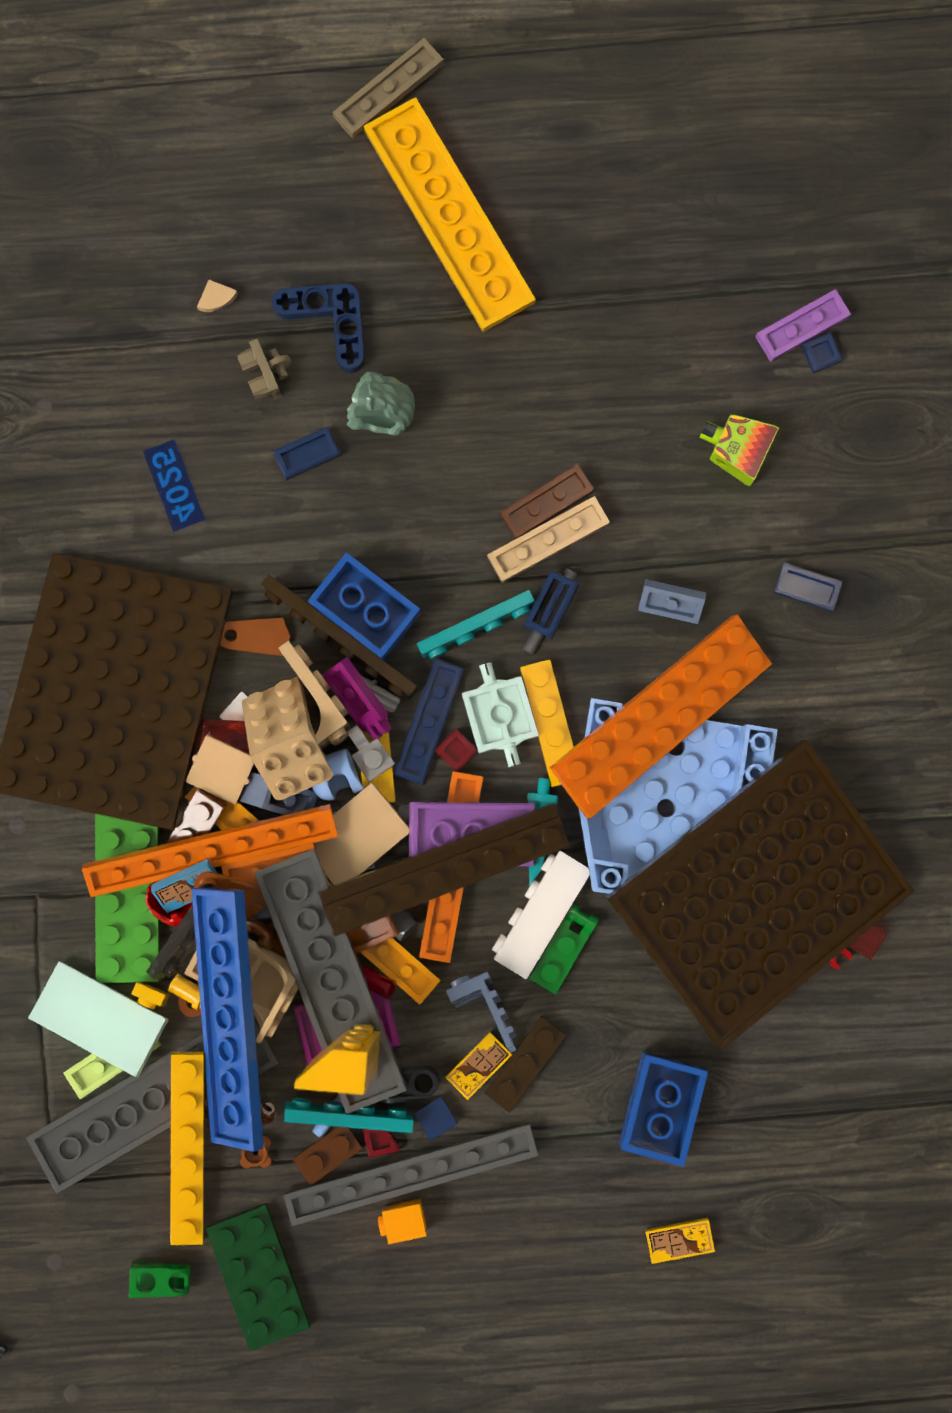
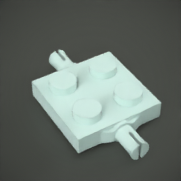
M492 662L486 663L489 676L485 664L480 665L479 668L484 684L477 689L462 693L478 753L493 749L504 750L508 767L514 766L511 754L513 755L515 765H519L521 762L516 746L522 741L539 736L522 677L496 680Z

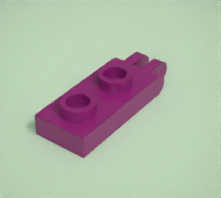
M348 657L322 675L362 731H368L372 738L378 739L391 730V725L386 719L387 711Z

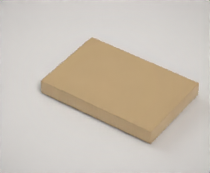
M370 783L333 815L338 837L316 842L315 846L325 875L333 885L363 874L409 835V826L374 783Z

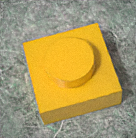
M136 982L131 993L139 997L137 1003L155 1010L156 1005L160 1007L166 1006L170 997L169 993L144 982Z

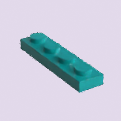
M527 590L418 642L417 647L423 658L429 656L430 659H435L447 652L446 647L456 642L458 646H462L474 640V634L485 629L486 633L492 632L503 626L502 621L511 616L516 620L529 614L531 611L530 607L534 605V599L530 591Z
M293 1098L292 1102H285L283 1112L284 1122L412 1133L413 1117L411 1113H407V1109L392 1106L388 1107V1110L385 1111L375 1110V1106L368 1105L346 1114L341 1102L325 1101L324 1105L311 1104L309 1099Z

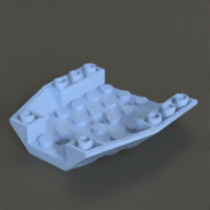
M591 698L585 737L623 707L622 703ZM706 720L682 740L684 749L680 755L674 756L668 752L592 818H586L579 809L592 891L610 894L772 765L778 729L749 724L739 726ZM662 799H668L674 805V812L670 817H663L658 813L657 805Z

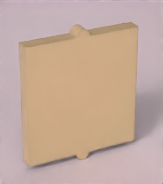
M206 735L198 754L192 757L194 763L185 782L236 805L244 785L250 782L248 777L254 762L249 753L210 735Z

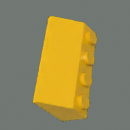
M356 1024L354 1029L346 1030L313 1058L295 1081V1088L364 1095L378 1069L381 1031H373V1026Z

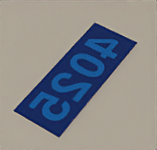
M174 439L143 451L173 532L205 520Z

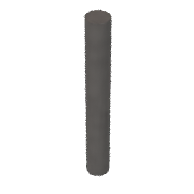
M566 569L562 576L574 581L577 574L572 570ZM566 585L545 627L546 629H548L570 586ZM551 598L549 599V601H548V603H547V605H546L544 611L542 612V614H541V616H540V618H539V620H538V622H537V625L539 624V622H540V620H541V618H542V616H543V614H544V612H545V610H546V608H547V606H548V604H549ZM533 630L523 650L534 655L544 635H540Z

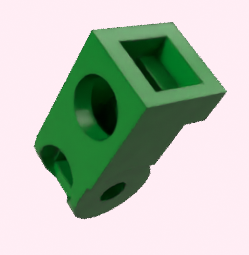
M132 1261L129 1278V1298L175 1297L189 1294L191 1266L182 1263L164 1264Z

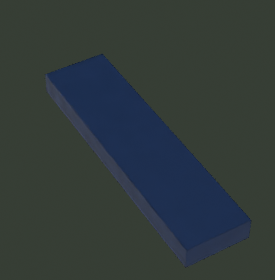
M436 658L434 659L396 765L394 776L420 785L424 784L464 668Z

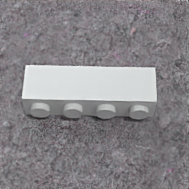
M558 851L556 856L549 854L541 870L545 871L541 881L537 882L534 880L525 894V897L529 898L524 909L522 910L517 907L508 922L513 927L507 937L501 934L492 948V951L496 952L494 960L525 979L528 978L590 875L589 868L561 851Z

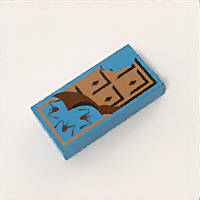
M206 859L151 884V892L165 912L169 913L192 902V889L194 888L195 879L199 874L203 872H217L210 861ZM205 884L203 886L214 888L212 884Z

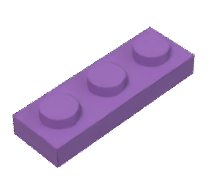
M835 289L761 330L755 337L769 361L772 362L849 319L851 313Z

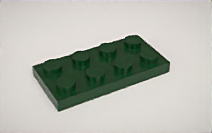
M267 1203L205 1228L249 1352L310 1328L311 1324Z

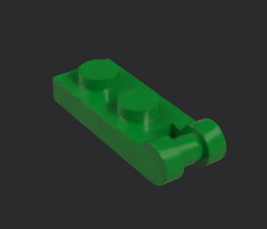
M572 903L528 978L555 995L599 921V917L592 913L588 915L579 910L580 906ZM572 921L583 926L579 934L568 929Z

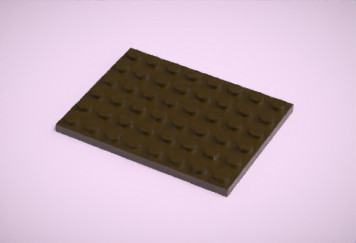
M52 553L0 747V794L174 831L233 595L232 589Z
M802 740L607 895L606 898L715 1046L722 1051L915 891L807 740Z

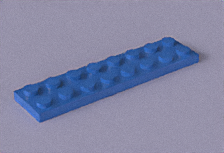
M211 887L193 888L192 902L211 1142L255 1152L263 1149L264 1146L244 890Z

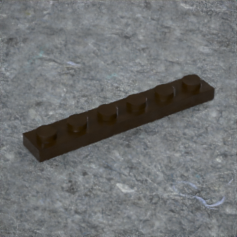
M267 575L261 583L264 589L267 590L264 594L265 597L277 606L283 602L291 608L288 613L301 624L308 621L316 627L313 633L326 643L332 639L340 645L337 651L343 656L348 657L350 661H353L356 657L365 664L362 668L363 671L375 680L381 676L389 682L386 688L396 696L402 698L405 694L410 699L418 690L414 683L272 576Z

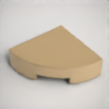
M208 280L197 308L203 312H214V310L229 306L238 295L237 290Z

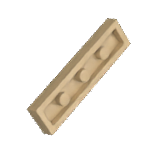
M594 496L489 553L487 558L500 581L504 583L608 526L610 522Z

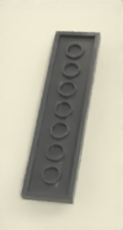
M316 849L254 872L322 1051L346 1030L354 1029L356 1024L373 1026V1031H381L378 1069L364 1095L338 1092L346 1114L407 1091L408 1088L348 932L336 937L332 935L321 899L317 893L329 888L330 885Z
M254 1016L256 1039L260 1032V1026ZM203 1034L173 1052H204ZM266 1036L261 1044L256 1042L258 1075L280 1063ZM172 1052L144 1068L139 1077H134L133 1075L26 1137L56 1194L171 1127ZM204 1058V1107H205V1106L208 1105V1096H207L206 1070H205V1058Z

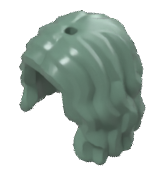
M366 372L360 378V382L356 384L355 392L352 394V403L347 408V418L349 420L347 426L352 430L367 429L375 433L398 435L404 432L414 419V394L408 385L392 376Z

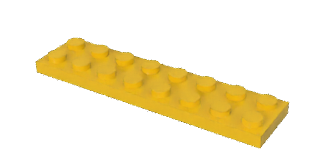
M417 98L411 99L364 125L366 135L482 332L535 304L536 299Z

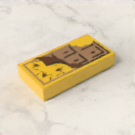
M489 1032L445 1078L469 1100L512 1056V1053Z
M708 1218L645 1229L652 1264L715 1252Z

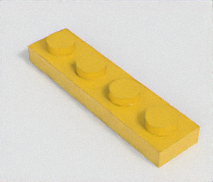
M546 660L520 667V671L539 735L538 738L551 787L562 784L549 767L573 748V743L551 661Z

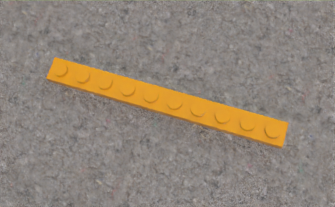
M194 786L185 798L191 801L196 791L200 788ZM211 794L227 805L216 823L221 830L260 821L238 801L235 805ZM393 938L361 951L390 979L395 980L397 985L418 1004H421L441 981Z

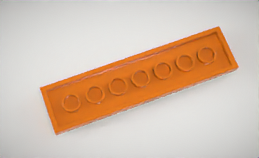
M738 614L732 615L549 768L584 816L592 818L771 666L772 663Z

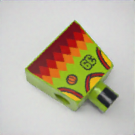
M730 415L724 428L707 421L699 438L716 445L710 456V460L744 484L751 486L779 427L737 415Z

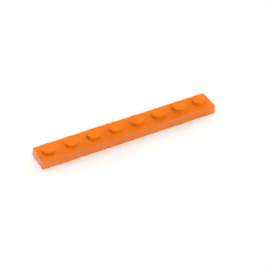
M328 804L85 863L82 866V872L90 897H95L160 881L206 859L210 861L213 867H218L337 838L338 831L331 805Z

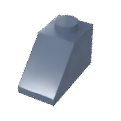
M250 772L248 777L250 782L245 785L240 802L287 815L314 808L317 795L314 791L304 790L286 799L276 800L262 776Z

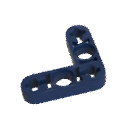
M344 283L283 288L274 293L271 303L275 314L281 319L333 316L336 357L339 367L346 373L358 372L363 367L365 358L361 305L358 290L354 286ZM344 293H349L350 298H354L349 300L350 313H344L343 302L338 300L343 298ZM315 294L321 295L325 299L323 306L318 309H313L307 304L308 299ZM298 296H302V303L304 309L300 310L298 304ZM283 298H289L290 303H297L290 304L289 310H283L282 305H278L283 303ZM347 321H351L357 326L356 332L350 336L343 335L340 332V326ZM346 344H352L354 356L359 357L354 359V364H348L346 359H342L348 355Z

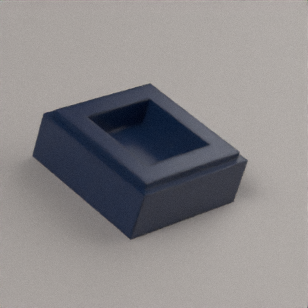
M831 332L805 342L801 346L813 374L839 364L843 360Z
M442 1095L414 1112L430 1141L458 1124Z

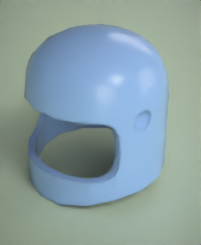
M347 748L324 755L332 769L334 778L331 781L328 780L312 787L318 797L330 801L335 800L336 793L344 788L351 787L354 793L364 789Z

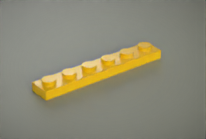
M172 1052L170 1245H203L204 1052Z

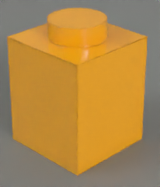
M421 1198L383 1206L382 1216L378 1217V1225L381 1236H387L388 1245L427 1235Z

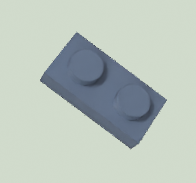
M645 579L638 611L698 624L705 603L706 592Z

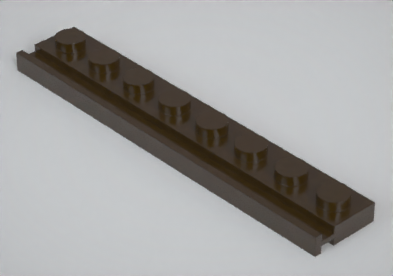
M550 803L318 891L317 893L321 899L332 935L336 937L569 847L570 845L560 816L557 814L555 803Z

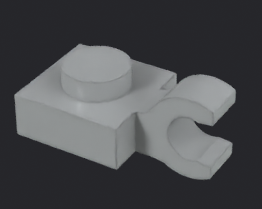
M357 725L347 731V734L359 750L352 755V758L369 782L395 765L378 739L369 743Z

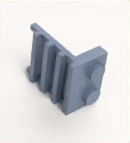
M488 972L469 979L468 975L451 982L452 988L446 990L451 1003L458 1008L484 996L507 1049L511 1053L517 1051L512 1041V1038L516 1037L517 1034L512 1026L506 1027L504 1023L509 1017L504 1008L498 1009L496 1005L501 1002V999L496 990H489L488 986L494 983Z

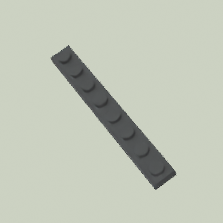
M530 1123L285 1192L284 1199L291 1226H295L538 1156Z

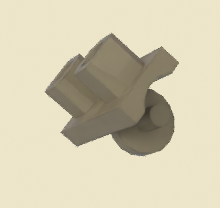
M258 339L250 341L251 348L237 355L244 374L259 367L262 371V376L248 381L255 399L272 395L274 400L282 397L272 373L277 372L280 380L287 378L288 374L285 368L292 362L288 355L280 356L277 349L274 348L268 351L271 360L267 362Z

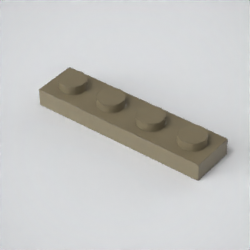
M423 38L333 111V117L350 137L354 139L364 130V125L382 116L444 65V59Z

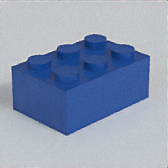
M347 552L308 600L310 606L383 661H386L422 615L419 607Z
M642 1051L618 1143L621 1150L684 1167L708 1071L700 1066Z

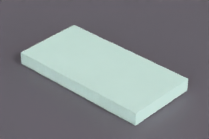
M60 961L28 1017L32 1021L134 1077H139L169 1020Z

